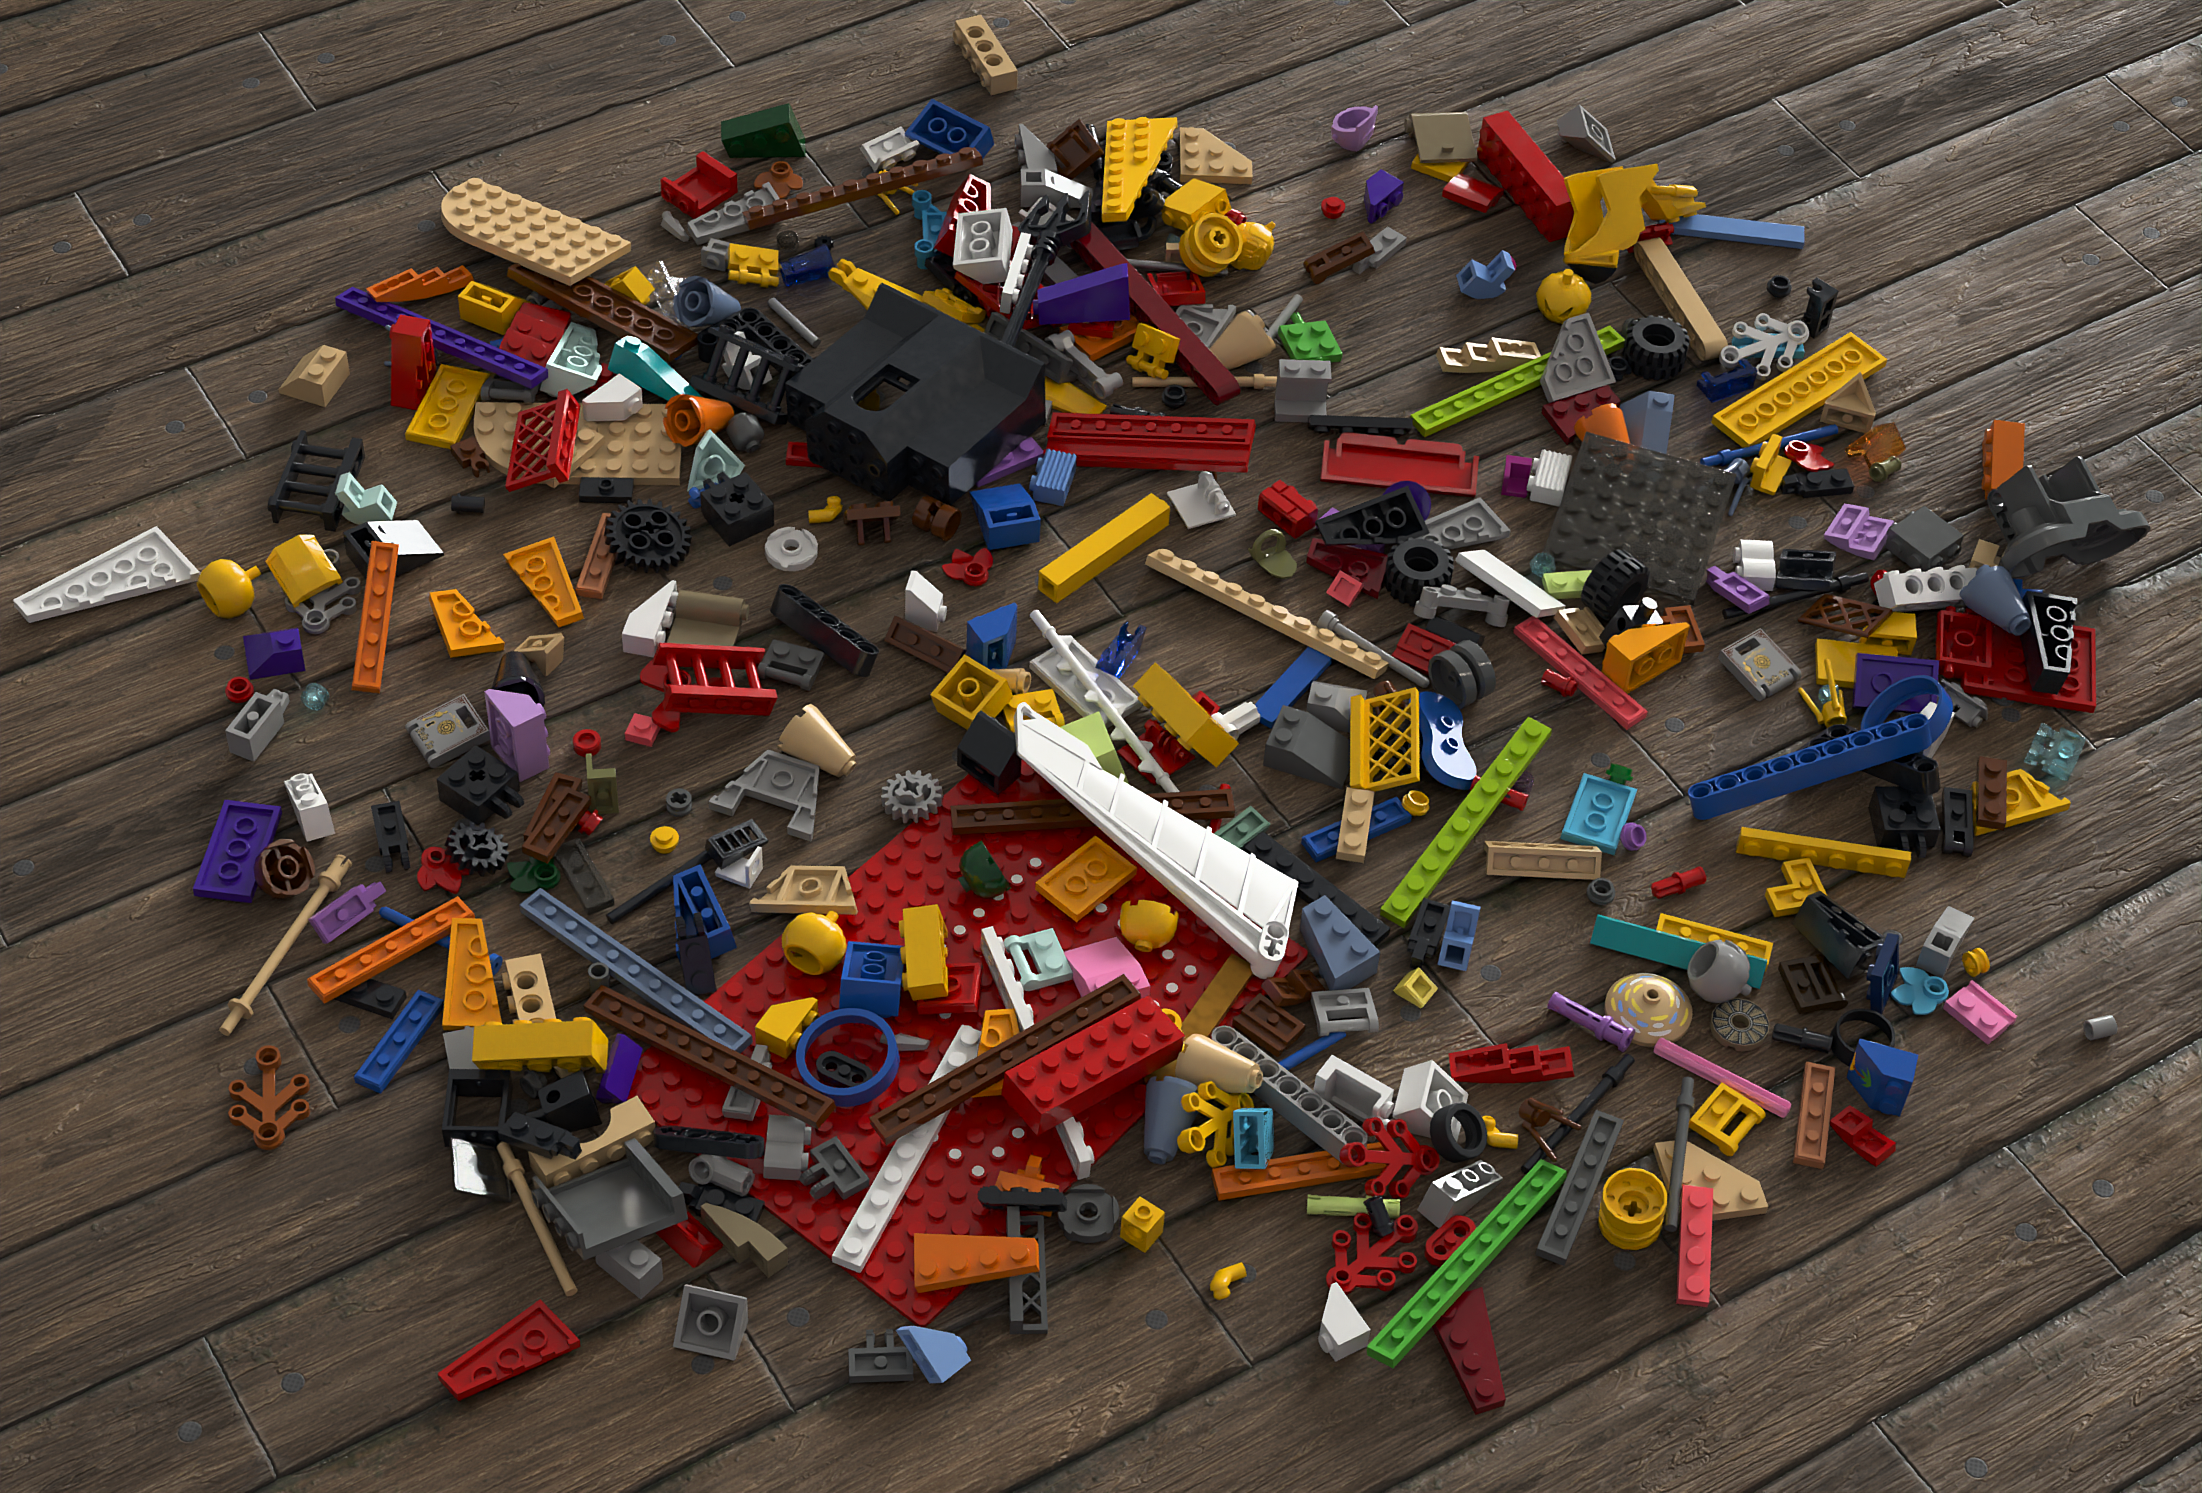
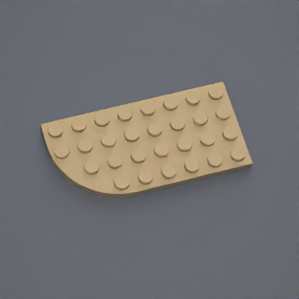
M470 178L468 181L453 187L442 200V222L446 229L455 237L569 286L631 251V242L622 239L618 235L602 231L599 227L590 226L579 219L570 218L561 214L560 211L548 209L538 202L526 200L518 194H512L502 190L501 187L487 184L479 178Z
M476 402L474 435L485 452V459L498 471L506 475L508 474L518 412L545 403ZM579 403L581 407L577 431L585 425L605 436V444L572 472L568 481L560 484H580L581 477L634 478V485H680L682 445L672 442L666 433L663 424V418L667 417L666 404H643V407L637 413L631 415L626 420L586 421L583 416V405ZM555 410L552 411L547 417L550 418L555 413ZM535 417L527 419L525 425L527 426ZM542 421L534 430L537 431L545 422ZM552 427L544 434L545 437L552 431ZM529 434L522 441V444H524L532 435ZM539 439L531 449L533 450L542 440ZM549 446L541 453V455H544L549 450ZM526 453V454L519 460V463H520L529 453ZM536 458L528 468L530 469L539 459ZM523 471L516 479H520L526 472Z

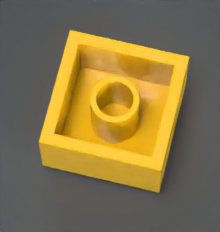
M965 654L930 694L937 712L967 730L978 712L983 711L988 716L995 718L1013 698L1005 678Z

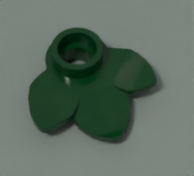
M530 857L529 861L507 863L508 872L514 879L510 888L516 892L530 893L539 888L549 890L560 883V871L554 865L553 857L548 864L533 857Z

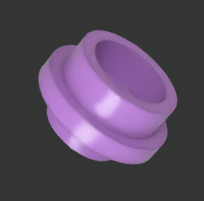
M1626 823L1622 827L1620 839L1627 850L1635 851L1645 844L1646 832L1639 824Z

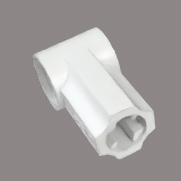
M1250 701L1249 703L1244 702L1224 715L1215 713L1211 717L1229 735L1237 740L1239 734L1258 724L1261 716L1257 711V707Z

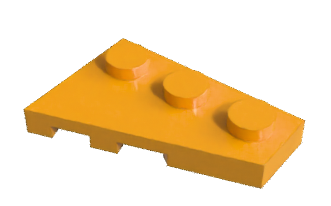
M1014 1008L985 1011L977 1056L1019 1033ZM1004 1079L972 1097L1001 1095Z

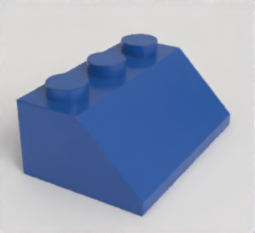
M934 99L929 101L904 133L906 137L914 141L917 140L920 144L940 154H953L965 147H975L983 159L994 145L990 127Z

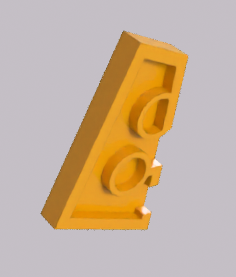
M457 589L429 593V602L450 658L504 650L505 642L500 637L496 638L490 631L491 627L486 621L482 622L474 614L475 609Z

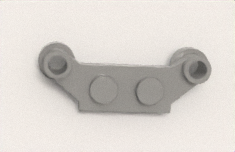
M1065 330L1058 335L1052 334L1044 339L1045 343L1073 360L1070 370L1078 374L1077 379L1100 399L1112 395L1115 389L1123 386V379L1119 373L1106 374L1085 353H1082L1073 345L1075 338L1070 330Z
M1442 585L1441 588L1423 587L1420 600L1416 601L1414 614L1422 618L1433 619L1437 606L1486 611L1485 621L1488 624L1505 627L1508 619L1507 609L1510 599L1501 595H1495L1494 598L1482 595L1481 591L1470 587L1465 588V590H1457V588L1450 585Z

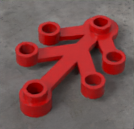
M1378 1117L1368 1118L1363 1122V1130L1367 1133V1136H1375L1386 1151L1366 1150L1362 1143L1353 1142L1345 1144L1339 1153L1340 1161L1349 1168L1360 1167L1365 1163L1387 1164L1377 1178L1370 1179L1365 1183V1192L1372 1197L1383 1196L1386 1186L1401 1167L1408 1165L1411 1167L1402 1180L1393 1181L1389 1185V1193L1392 1198H1406L1409 1195L1410 1188L1419 1176L1432 1174L1440 1163L1437 1151L1428 1145L1420 1146L1408 1130L1406 1122L1402 1119L1389 1121L1387 1131L1382 1120ZM1372 1123H1373L1374 1126H1375V1130H1374V1131H1373V1129H1372ZM1392 1138H1400L1410 1153L1403 1152ZM1374 1184H1375L1376 1187H1377V1191H1376V1192H1375V1190H1374ZM1398 1186L1401 1188V1193L1398 1191Z
M1358 1213L1353 1221V1229L1356 1232L1357 1259L1348 1266L1347 1250L1350 1247L1351 1236L1344 1230L1336 1231L1331 1242L1332 1247L1335 1249V1267L1331 1268L1327 1273L1326 1284L1330 1289L1331 1284L1337 1282L1346 1295L1351 1293L1356 1287L1379 1288L1382 1291L1392 1290L1395 1285L1396 1276L1390 1270H1398L1406 1274L1412 1273L1416 1268L1417 1258L1411 1252H1404L1400 1254L1399 1258L1381 1256L1396 1243H1410L1416 1238L1418 1231L1416 1220L1410 1215L1400 1216L1395 1220L1393 1225L1394 1231L1385 1235L1369 1248V1231L1371 1230L1372 1222L1368 1214ZM1363 1221L1367 1223V1225L1362 1226L1359 1225L1358 1222ZM1337 1239H1343V1240H1345L1346 1242H1345V1243H1339V1242H1337L1336 1240H1337ZM1407 1260L1410 1261L1412 1264L1405 1265L1402 1261ZM1365 1269L1381 1270L1377 1276L1359 1275ZM1341 1277V1278H1345L1346 1280H1345V1281H1341V1280H1339L1338 1278ZM1387 1278L1391 1282L1384 1283L1383 1281H1381V1279Z

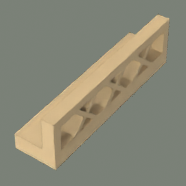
M1484 842V850L1487 853L1485 872L1487 875L1591 880L1600 878L1602 851L1597 846Z

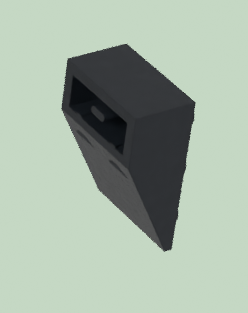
M418 520L365 522L343 532L346 555L365 579L367 578L371 541L399 544L395 577L444 556L443 551Z

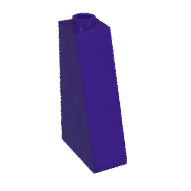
M1127 263L1038 289V300H1033L1034 315H1039V325L1130 320Z

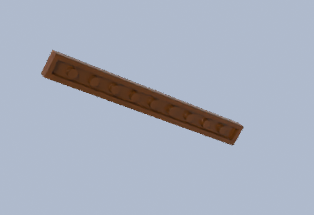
M965 147L960 149L959 152L940 154L935 159L928 161L918 160L910 166L893 167L888 172L881 174L871 173L863 179L846 180L841 185L834 187L825 186L820 188L819 191L812 193H800L795 198L787 200L778 199L766 206H753L748 211L742 212L746 225L752 230L983 165V159L975 147Z
M1231 789L1146 794L1161 804L1164 800L1168 801V808L1189 820L1235 817V806ZM1067 799L950 806L953 835L1096 826Z
M1122 974L869 1117L870 1125L883 1142L888 1145L1004 1079L1006 1071L1140 1000L1141 994L1125 974Z
M601 985L583 1005L586 1013L816 1129L820 1128L836 1108L833 1099L604 985Z

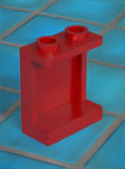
M704 151L696 155L697 167L673 182L666 177L661 179V196L664 200L670 202L693 219L707 213L738 193L737 173Z

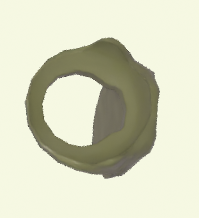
M1277 529L1263 532L1255 540L1253 548H1248L1253 559L1267 573L1280 579L1292 578L1297 571V563L1291 557V554L1285 550V537ZM1271 536L1277 537L1276 546L1261 551V545L1265 539Z

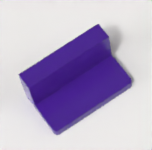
M617 1034L615 1042L612 1044L605 1073H603L596 1099L601 1103H623L627 1101L643 1048L624 1034Z

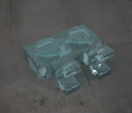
M2041 723L2023 762L2030 765L2043 764L2042 771L2068 781L2087 738L2062 727L2057 732L2048 725ZM2049 745L2052 746L2051 750L2044 748Z

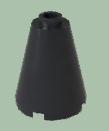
M518 651L504 654L500 660L491 689L529 695L536 704L540 703L544 707V690L527 657Z

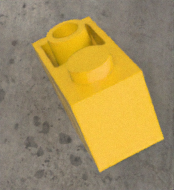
M811 997L770 1006L755 1026L756 1044L766 1045L769 1051L787 1059L793 1050H797L798 1042L807 1027L820 1017L818 1013V1000Z

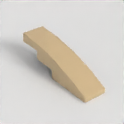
M1491 338L1488 345L1466 342L1462 350L1439 347L1436 353L1443 372L1457 373L1511 370L1541 356L1534 342Z

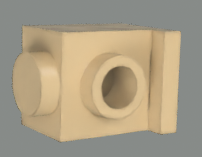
M1979 539L1969 568L1976 567L1978 570L1983 565H1989L1990 567L1998 566L2001 557L1996 556L1999 545Z

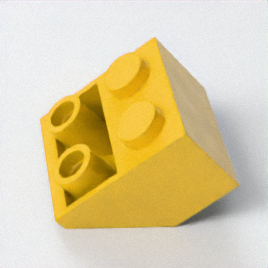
M473 281L458 295L460 319L501 335H505L507 329L510 328L516 312H519L524 302L530 303L526 299Z

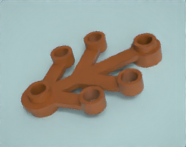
M267 1045L261 1047L255 1056L258 1068L263 1071V1098L249 1089L243 1080L231 1082L228 1088L230 1097L233 1100H244L262 1113V1122L249 1115L246 1107L243 1105L232 1106L228 1111V1115L233 1125H243L254 1133L253 1139L257 1147L263 1150H272L283 1143L285 1138L284 1130L294 1121L304 1120L310 1115L309 1103L304 1099H297L292 1102L291 1109L275 1121V1113L295 1095L306 1094L310 1090V1083L306 1075L297 1074L292 1077L290 1084L275 1096V1071L280 1067L282 1060L279 1049L275 1046ZM298 1083H305L303 1086H296ZM238 1088H242V1089H243V1090L240 1091V1092H234V1090H236V1089H238ZM298 1108H305L303 1111H296ZM238 1113H242V1114H243V1115L240 1116V1117H234L235 1114H238Z

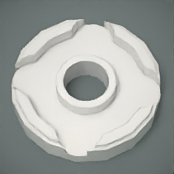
M785 527L774 531L769 535L765 544V556L768 562L775 568L783 571L803 570L814 563L818 554V543L815 536L805 529H802V531L795 530V527ZM792 546L798 549L789 551L785 548Z

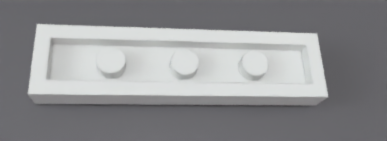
M1022 232L1020 234L1002 291L1000 312L1010 314L1012 304L1016 305L1020 290L1023 287L1024 275L1027 274L1029 260H1031V253L1034 245H1030L1031 234Z

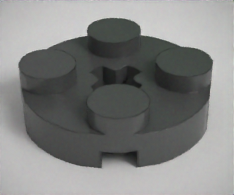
M1093 1184L1078 1185L1070 1189V1193L1065 1196L1067 1199V1211L1057 1213L1058 1224L1064 1231L1066 1239L1083 1243L1109 1240L1119 1221V1205L1115 1197L1111 1198L1110 1195L1105 1193L1104 1188ZM1085 1209H1091V1213L1096 1215L1092 1218H1086L1081 1214H1084Z

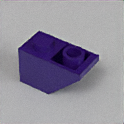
M1382 169L1366 180L1364 203L1367 219L1371 224L1380 217H1384L1387 211L1399 205L1403 199L1404 182Z

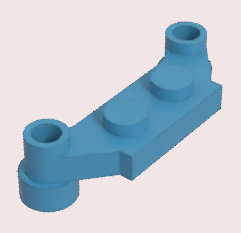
M917 190L912 194V206L914 207L915 218L922 220L923 239L915 243L914 254L917 257V266L920 269H927L924 266L926 258L943 253L935 249L934 246L947 212H941L931 204V194L928 191Z

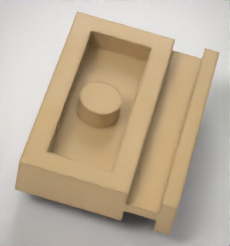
M1584 607L1583 610L1571 608L1557 611L1554 619L1581 654L1603 652L1606 649L1599 638L1605 628L1588 607Z

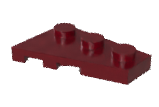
M1608 385L1543 405L1541 413L1568 446L1573 442L1574 437L1577 436L1574 431V425L1579 418L1584 415L1587 419L1593 415L1591 410L1601 405L1616 404L1619 408L1621 400Z
M1313 538L1306 563L1334 578L1341 570L1364 585L1361 590L1362 592L1378 599L1385 577L1388 555L1348 545L1325 546L1323 540Z

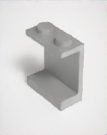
M1279 359L1274 399L1276 422L1308 423L1310 415H1327L1326 396L1328 382L1331 383L1330 361Z

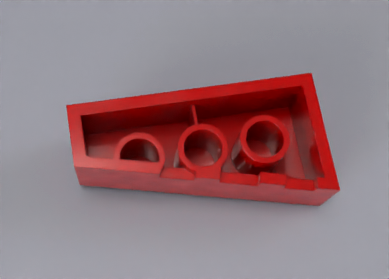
M971 174L967 176L953 194L934 246L935 249L954 257L958 213L991 210L990 183Z

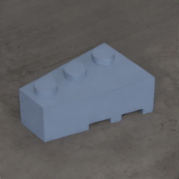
M1325 895L1302 909L1300 931L1312 957H1315L1319 966V973L1325 979L1329 991L1351 989L1377 973L1380 951Z

